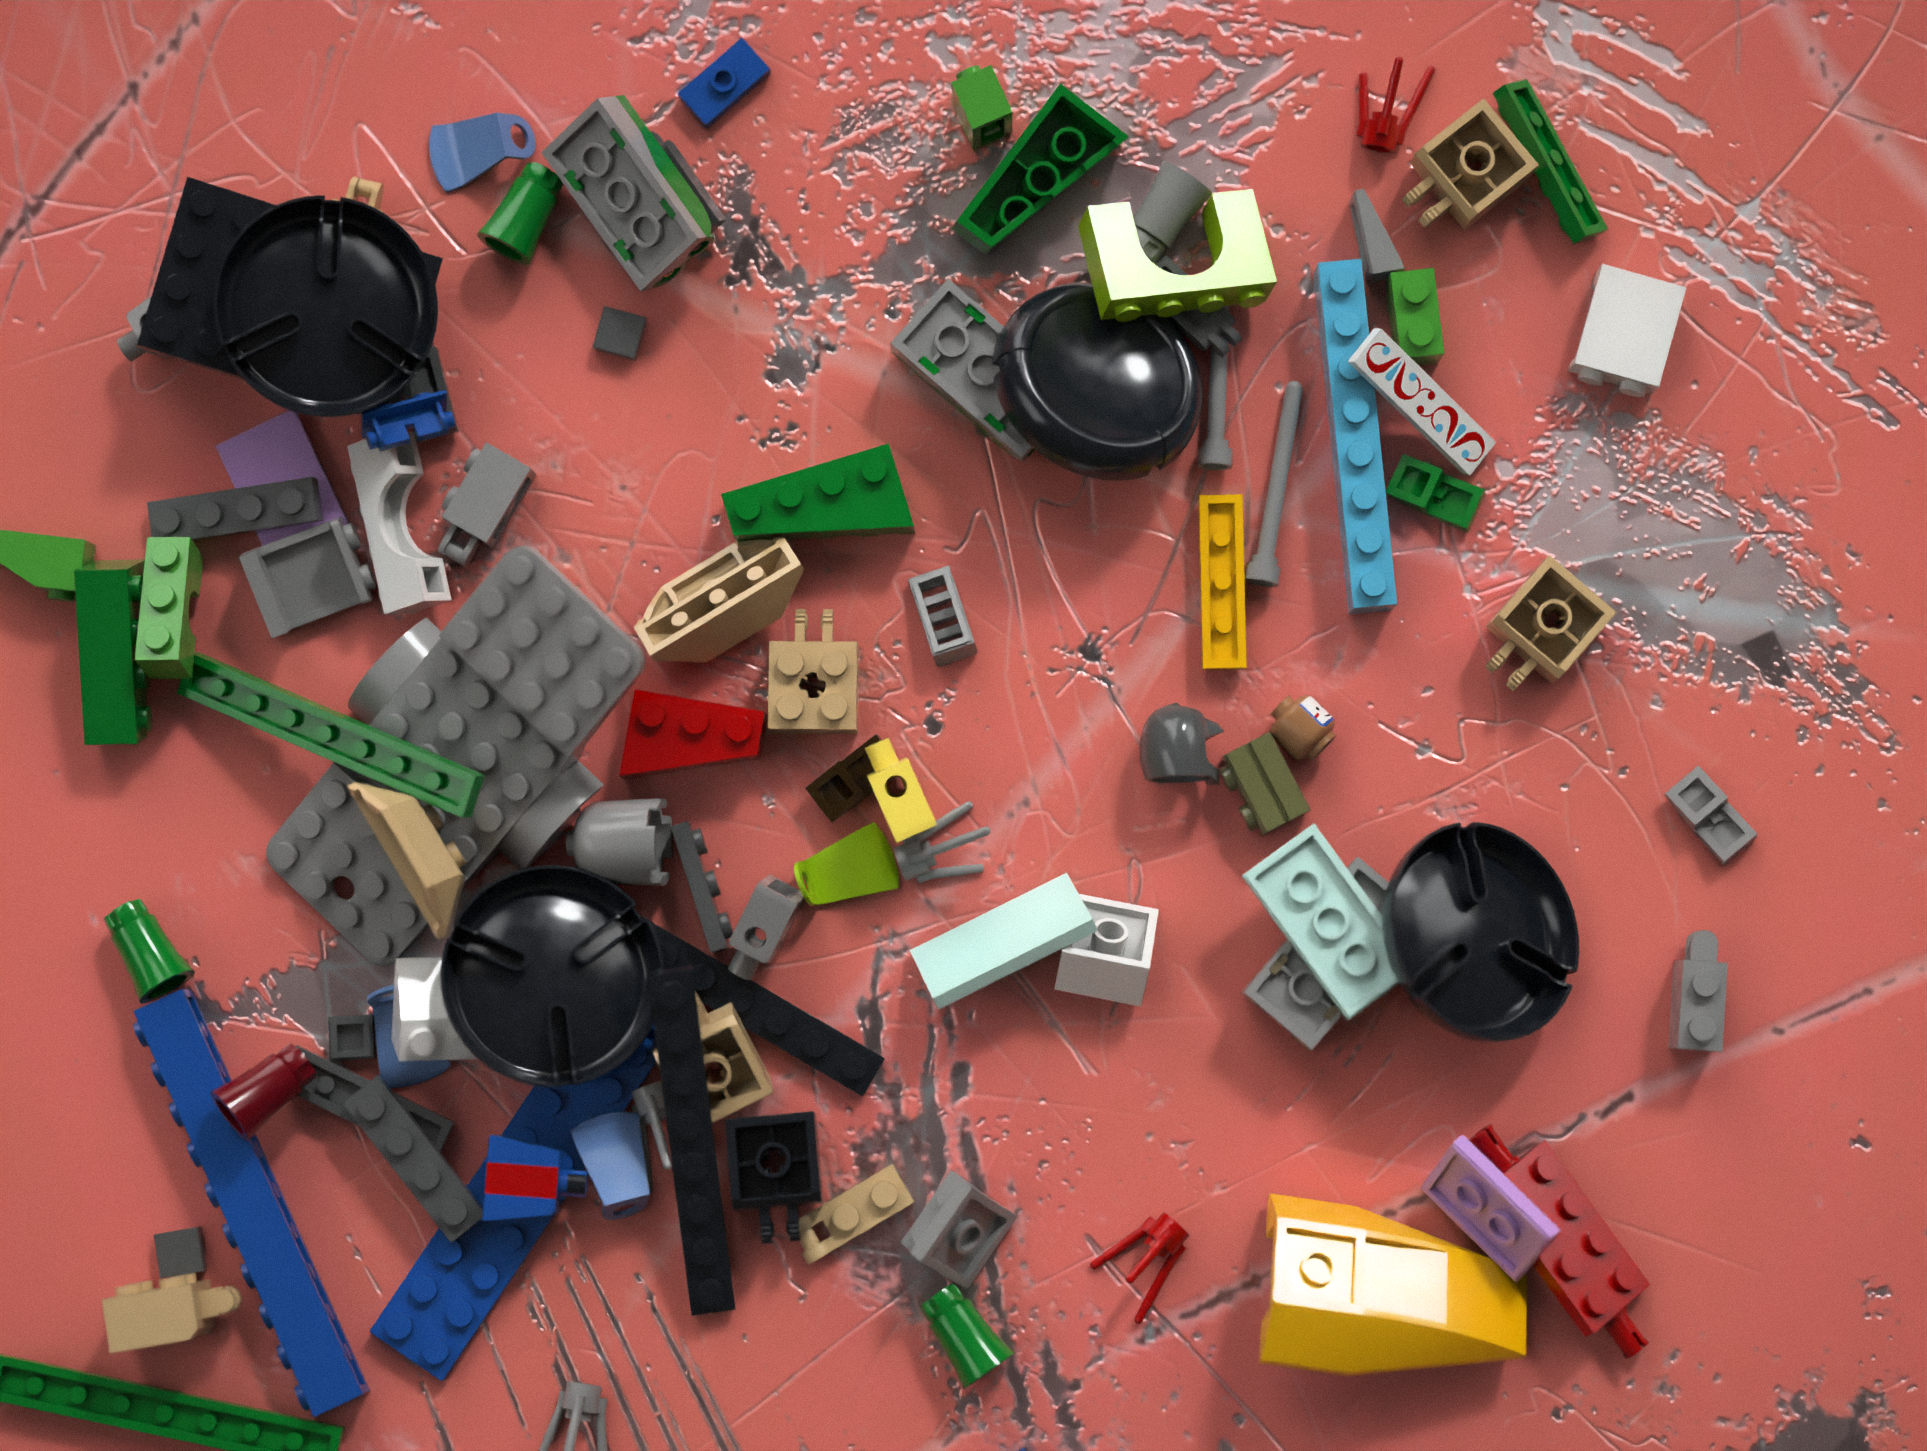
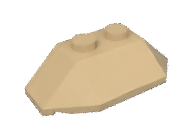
M776 537L773 540L758 539L734 542L663 585L648 605L643 619L638 620L634 629L653 661L707 663L781 618L804 568L784 537Z
M353 782L347 788L437 940L441 943L450 937L465 876L460 867L467 864L454 841L445 844L437 831L444 824L433 805L427 804L423 807L421 802L413 796Z

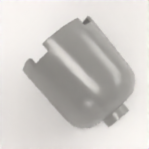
M635 799L590 803L583 808L577 817L574 830H568L566 850L568 856H574L578 869L597 874L613 884L666 886L670 874L662 872L664 858H673L672 817L663 816L661 810L666 808L667 800Z

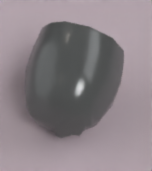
M1178 703L1155 710L1148 717L1139 742L1140 764L1145 780L1158 783L1205 781L1206 785H1219V770L1210 764L1206 757L1205 741L1224 732V730L1217 723L1206 719L1201 711L1180 706Z

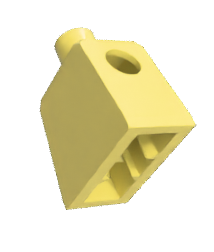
M889 738L866 747L865 751L874 769V772L868 774L867 777L896 843L936 826L935 818L908 758L898 760ZM893 776H900L904 785L903 791L898 794H891L886 784L887 780Z

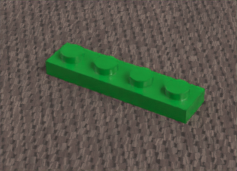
M1528 79L1504 84L1492 94L1498 103L1501 117L1510 125L1516 138L1539 164L1535 171L1539 179V187L1553 205L1559 217L1560 226L1564 233L1570 237L1572 243L1576 244L1595 238L1608 230Z

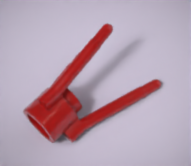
M1400 56L1395 58L1382 112H1373L1371 119H1369L1368 74L1366 72L1360 73L1359 124L1356 136L1363 138L1361 143L1363 148L1379 153L1392 154L1395 152L1396 145L1403 146L1408 126L1435 72L1433 66H1429L1426 69L1399 125H1397L1398 117L1392 114V109L1401 76L1403 58Z
M1165 1212L1157 1220L1149 1216L1138 1229L1090 1263L1092 1269H1097L1148 1234V1237L1143 1242L1150 1249L1126 1277V1282L1132 1284L1157 1255L1164 1259L1169 1253L1134 1318L1136 1324L1142 1323L1176 1260L1187 1249L1183 1243L1190 1235Z

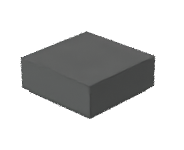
M604 306L593 349L636 361L647 318Z
M373 1014L328 1017L330 1061L376 1058Z
M201 1226L154 1234L160 1278L207 1270Z

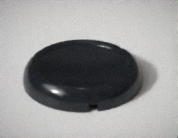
M317 195L301 197L278 204L253 219L237 235L224 255L219 267L214 291V317L222 347L225 348L232 366L256 392L276 405L293 412L317 417H339L364 412L382 404L400 392L415 376L413 373L417 370L420 363H424L434 340L438 318V300L433 275L426 258L412 237L397 222L365 203L340 197L339 201L325 200V196Z
M1070 283L1044 290L1025 301L1011 315L997 338L993 353V365L999 366L1000 371L993 379L1001 406L1009 421L1025 441L1037 452L1062 468L1101 480L1121 481L1148 476L1153 466H1157L1161 470L1172 463L1183 452L1196 430L1202 409L1200 371L1187 341L1167 317L1150 314L1141 315L1134 320L1126 322L1117 321L1116 318L1101 320L1092 283Z
M1472 822L1466 827H1461V823L1444 826L1422 838L1405 853L1396 866L1386 889L1383 902V940L1391 969L1399 985L1404 988L1409 995L1410 1001L1423 1015L1441 1028L1460 1037L1482 1042H1501L1517 1039L1539 1030L1559 1012L1572 989V985L1565 983L1567 974L1577 972L1578 927L1570 898L1563 883L1548 861L1533 846L1516 834L1492 824Z
M558 865L536 866L521 869L498 878L478 892L466 904L453 924L454 929L444 946L440 972L441 992L448 1018L455 1032L468 1050L483 1064L493 1071L520 1083L540 1087H558L582 1084L607 1074L621 1065L637 1050L654 1024L647 971L664 969V962L657 935L647 917L641 918L634 909L637 905L636 902L621 888L609 880L583 869Z

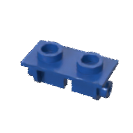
M446 390L435 393H420L412 399L392 404L382 403L361 412V436L363 439L366 438L370 450L378 448L380 452L410 444L407 429L413 428L418 441L446 435L448 434V429L455 428L453 414L451 411H447Z

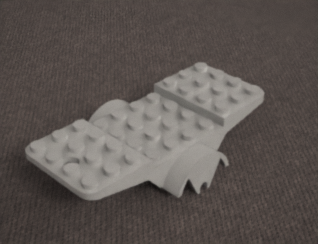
M523 545L513 548L504 554L442 631L426 617L402 635L376 661L359 682L348 701V708L369 726L485 775L472 817L461 818L433 805L444 824L437 831L445 844L451 841L455 842L467 863L460 867L465 876L464 888L500 852L519 870L530 868L533 862L567 834L566 830L576 821L581 813L580 807L604 786L578 760L581 758L587 742L642 674L645 668V658L637 643L540 552L532 547ZM334 762L270 839L267 845L266 856L273 870L368 960L377 965H388L393 963L395 958L403 956L429 927V924L347 786L357 782L402 794L406 793ZM418 799V800L421 802V804L423 805V807H424L425 805L429 804V803H427V802H424V801ZM338 876H345L353 883L354 894L351 899H343L335 892L334 881Z

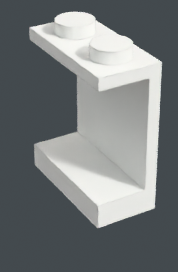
M1602 264L1594 275L1591 289L1594 290L1577 353L1570 362L1568 371L1577 373V379L1588 384L1603 385L1605 381L1619 385V391L1630 396L1645 397V393L1652 394L1660 386L1687 287Z

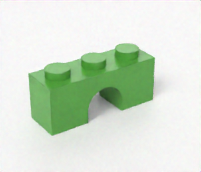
M147 537L135 661L149 679H192L196 637L192 633L189 624L190 597H200L204 557L191 537Z

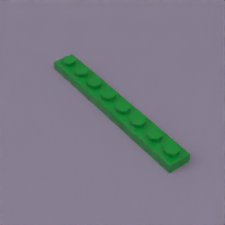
M200 652L194 653L192 679H181L177 694L461 818L472 817L485 775Z
M0 1354V1402L229 1451H340L345 1430L344 1426Z

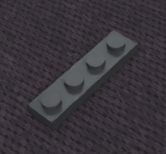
M314 477L147 502L151 537H191L192 541L323 521L318 480Z
M296 1045L295 1047L305 1055L317 1075L311 1083L302 1088V1092L297 1096L359 1126L342 1103L371 1080L300 1045ZM393 1092L441 1153L456 1122Z
M380 1075L374 1077L342 1103L451 1243L455 1242L482 1220L483 1206Z

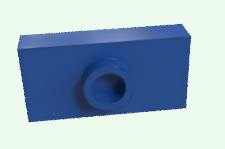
M741 38L677 94L679 99L708 129L771 74V70L747 42Z

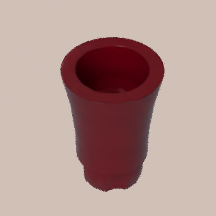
M291 1043L276 1055L272 1053L234 1080L210 1091V1095L230 1126L244 1140L249 1141L265 1122L302 1092V1088L311 1083L317 1075L305 1055Z

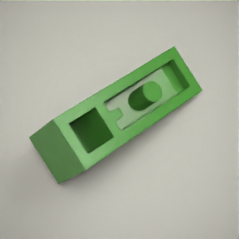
M0 530V564L33 586L48 592L47 599L74 602V570L94 561L96 545L84 539Z

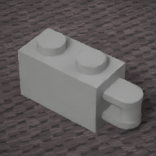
M487 442L481 451L475 449L471 453L464 466V471L467 475L459 488L453 486L449 490L441 506L445 510L442 518L451 526L441 541L438 552L464 567L470 563L481 543L493 549L536 476L529 466ZM461 531L471 536L466 547L455 541Z
M1708 930L1691 933L1686 939L1685 959L1674 960L1668 1041V1048L1708 1052H1722L1728 963L1717 962L1718 940Z

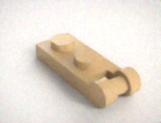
M894 1164L889 1165L799 1218L801 1236L799 1242L805 1250L801 1254L808 1265L915 1202ZM823 1220L831 1236L820 1242L812 1226Z

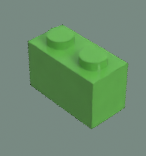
M975 65L956 75L957 80L951 82L952 106L972 150L974 151L1011 135L1013 112L992 66L981 69L979 65Z
M1434 268L1390 273L1385 282L1392 340L1418 365L1439 363L1445 353Z

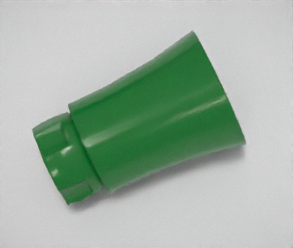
M528 162L520 177L515 178L508 193L493 215L479 230L477 237L498 254L519 264L530 265L537 242L550 214L558 202L556 197L563 188V182L549 168L536 162Z
M141 899L128 901L105 916L104 922L112 934L111 940L127 968L140 1003H148L169 994L186 983L194 975L195 971L178 953L162 930L156 917L149 913Z
M954 1283L939 1291L920 1306L924 1316L932 1323L928 1327L940 1342L951 1361L963 1389L972 1385L1014 1354L981 1317L969 1298L964 1300L962 1293Z

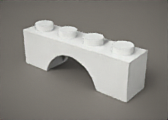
M408 432L410 444L387 449L382 452L378 448L370 450L366 439L347 446L351 461V471L355 479L360 502V512L368 538L369 553L373 561L379 588L378 594L382 602L384 614H413L452 600L443 559L430 556L421 551L413 542L406 524V503L409 493L414 484L424 474L414 432Z

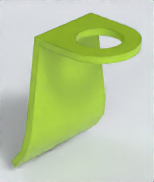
M874 822L851 833L810 858L794 863V873L803 898L810 906L898 889L899 886L898 870L893 852L884 833ZM803 877L806 881L808 890L806 889V886L804 884Z

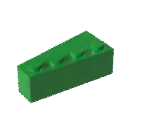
M1059 84L958 218L952 230L983 254L987 255L1120 148L1129 136L1062 84Z

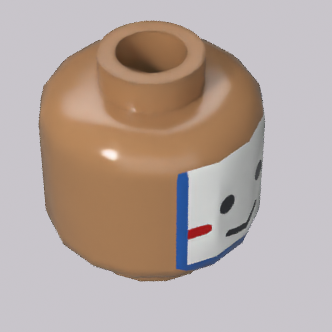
M1309 695L1301 696L1296 701L1288 696L1271 713L1276 719L1270 731L1272 737L1295 759H1303L1307 756L1311 760L1315 759L1336 737L1332 732L1335 726V719Z

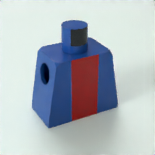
M490 1135L482 1221L558 1214L560 1212L561 1196L586 1198L588 1171L564 1169V1150L506 1135Z

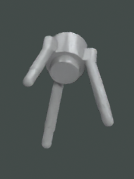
M967 801L958 808L953 809L936 820V826L904 839L903 845L894 848L900 870L906 881L917 877L920 884L934 878L968 875L984 871L982 864L930 869V867L937 865L935 855L989 835L991 832L989 827L965 833L934 846H931L929 840L921 842L972 809V802Z
M661 1082L649 1084L632 1092L635 1105L631 1107L633 1112L638 1113L640 1116L641 1137L650 1194L653 1192L646 1123L652 1126L664 1169L669 1170L672 1167L661 1121L666 1120Z
M567 1381L566 1390H560L556 1409L543 1437L539 1451H548L565 1410V1418H569L570 1423L563 1451H574L580 1421L591 1422L593 1414H595L597 1451H607L605 1413L608 1399L600 1398L601 1386Z

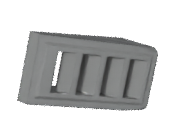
M1355 190L1349 201L1360 258L1362 259L1365 281L1373 283L1387 280L1390 273L1404 271L1403 262L1365 190Z
M949 565L908 579L936 665L943 666L977 654L978 650ZM946 584L947 591L923 598L922 592ZM952 601V607L932 614L928 613L927 609ZM958 619V624L934 631L933 626ZM963 635V637L939 645V643L957 638Z

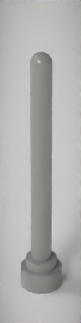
M1223 306L1229 312V306ZM1221 336L1220 338H1221V339L1227 344V346H1228V341ZM1212 349L1210 350L1207 439H1204L1202 447L1198 448L1197 467L1206 470H1228L1232 468L1233 450L1228 448L1229 441L1224 439L1228 353L1224 357H1220Z
M1297 381L1289 382L1285 388L1257 554L1252 555L1251 562L1246 563L1245 582L1259 586L1277 587L1279 583L1281 568L1277 566L1278 559L1274 555L1303 391L1302 385Z

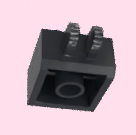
M815 1112L725 1119L733 1210L736 1212L759 1210L762 1243L767 1244L773 1243L774 1237L771 1208L787 1207V1234L790 1237V1241L801 1240L798 1206L824 1204L817 1116ZM774 1150L780 1151L779 1155L782 1158L786 1155V1165L780 1166L778 1173H771L772 1170L769 1167L764 1170L763 1161L770 1159L771 1151Z

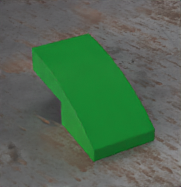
M1402 454L1386 490V495L1467 533L1486 495L1484 489L1446 475L1443 469Z

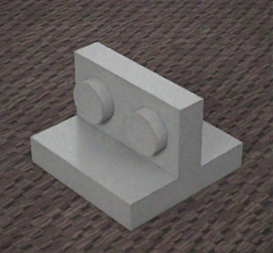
M951 1170L903 1238L901 1244L910 1250V1254L920 1262L968 1289L1018 1216Z

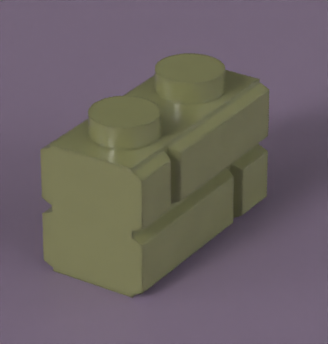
M1270 732L1227 753L1221 758L1225 766L1218 769L1229 792L1238 790L1245 804L1239 807V811L1250 831L1257 828L1261 836L1311 810Z

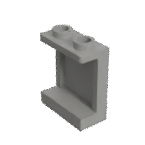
M342 516L249 550L239 556L271 638L283 635L293 628L359 603H367L373 599L374 596L371 590L377 588L374 575L368 563L361 566L355 549L361 547L358 535L352 523L345 525Z

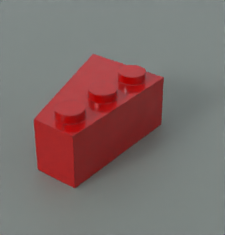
M635 689L619 776L626 780L647 775L761 759L768 716L765 711Z

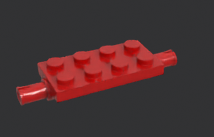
M1491 1124L1482 1128L1475 1134L1476 1136H1472L1468 1140L1560 1229V1232L1533 1264L1534 1268L1584 1337L1595 1334L1600 1328L1605 1327L1626 1359L1642 1350L1641 1346L1645 1347L1649 1342L1643 1337L1625 1311L1628 1309L1627 1305L1650 1286L1648 1280L1546 1140L1537 1143L1520 1157L1518 1155L1513 1156Z

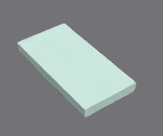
M1314 823L1241 876L1346 1020L1354 1017L1399 984L1391 969L1385 950L1382 915Z
M1065 873L911 949L910 952L937 1008L941 1009L1095 933L1098 929L1071 879Z

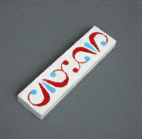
M1374 328L1348 360L1463 475L1470 476L1496 444L1381 328Z

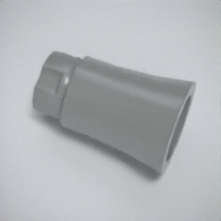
M1162 161L1150 190L1133 217L1140 245L1146 256L1154 264L1161 258L1165 248L1169 249L1182 229L1212 194L1199 180L1167 161Z

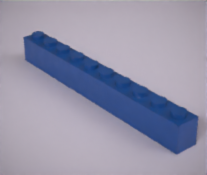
M180 989L133 1011L137 1022L133 1023L135 1034L143 1047L149 1046L155 1062L151 1063L152 1072L161 1087L167 1086L173 1102L169 1103L171 1115L179 1127H185L191 1140L190 1143H187L188 1153L197 1168L203 1167L209 1182L205 1184L207 1196L215 1208L220 1206L227 1223L223 1224L226 1239L232 1248H239L245 1262L241 1264L243 1277L251 1289L256 1287L263 1304L259 1305L262 1320L268 1329H275L281 1343L277 1346L279 1358L286 1370H293L299 1385L295 1386V1393L300 1405L305 1411L310 1409L313 1417H316L370 1391L256 1133L249 1141L244 1140L226 1121L211 1098L210 1091L232 1080L192 990Z

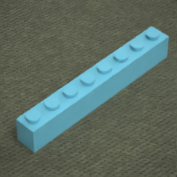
M1362 259L1320 262L1317 264L1313 275L1348 614L1390 611L1397 605L1375 388L1348 362L1369 335Z

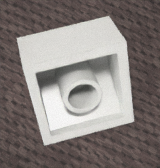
M1079 894L1098 931L1062 948L1054 989L1141 1006L1150 970L1159 909Z
M442 957L395 958L391 1040L399 1061L477 1059L462 1043L448 1018L441 992L440 972Z

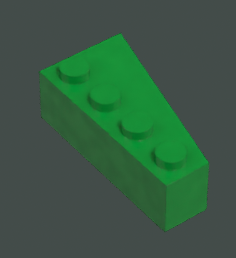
M889 443L721 494L736 542L758 539L773 540L776 537L794 540L798 538L823 539L856 535L878 536V534L895 533L915 534L914 524Z
M145 559L95 560L74 570L84 745L138 744L147 737V732H150L152 729V710L147 705V688L149 687L150 679L135 661Z

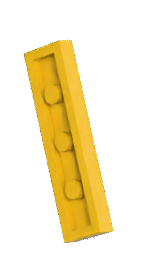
M1243 494L1199 495L1202 670H1246Z

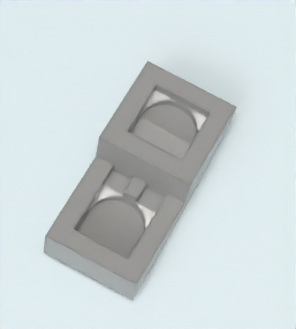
M1699 766L1665 793V797L1723 866L1757 838L1758 834L1728 803L1726 794Z

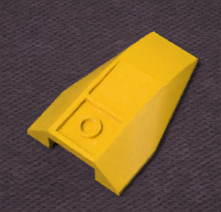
M1269 1194L1266 1238L1273 1239L1270 1308L1261 1321L1259 1363L1352 1376L1525 1358L1527 1273L1518 1282H1515L1496 1262L1487 1256L1357 1206Z

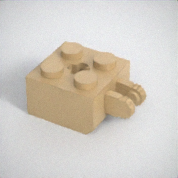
M1483 98L1415 153L1410 165L1423 181L1409 191L1401 200L1407 207L1418 203L1424 195L1432 190L1440 202L1422 214L1419 222L1423 227L1430 226L1449 211L1461 227L1466 230L1528 181L1535 173L1539 164ZM1477 160L1482 164L1479 171L1471 170L1466 165L1468 161L1474 163Z
M1549 555L1486 625V628L1498 637L1504 645L1486 664L1485 668L1491 673L1499 670L1506 662L1507 656L1514 651L1525 662L1508 678L1506 686L1514 691L1533 669L1552 684L1568 670L1617 612ZM1551 611L1556 613L1559 618L1555 623L1559 624V628L1557 629L1553 626L1547 628L1542 622L1544 621V618H1541L1542 613L1545 615Z
M796 609L795 641H769L768 730L771 733L858 734L859 646L857 642H833V609H823V614L821 615L822 641H806V630L808 629L806 609ZM816 677L820 684H826L825 691L823 693L818 691L819 697L810 698L807 690H802L805 682L809 683L808 679Z
M695 991L704 1064L719 1062L720 1065L718 1071L711 1072L709 1066L705 1070L713 1123L772 1094L773 1087L771 1077L732 1002L707 1013ZM656 1040L652 1041L653 1054L659 1066Z
M196 1273L159 1280V1288H153L152 1280L115 1287L116 1296L102 1299L109 1352L116 1353L191 1340L197 1335L208 1334L217 1323L216 1316L225 1315L227 1312L231 1313L233 1310L236 1311L238 1307H241L240 1303L243 1302L241 1300L243 1297L240 1294L241 1291L239 1292L238 1288L233 1286L211 1288L210 1279L197 1281Z

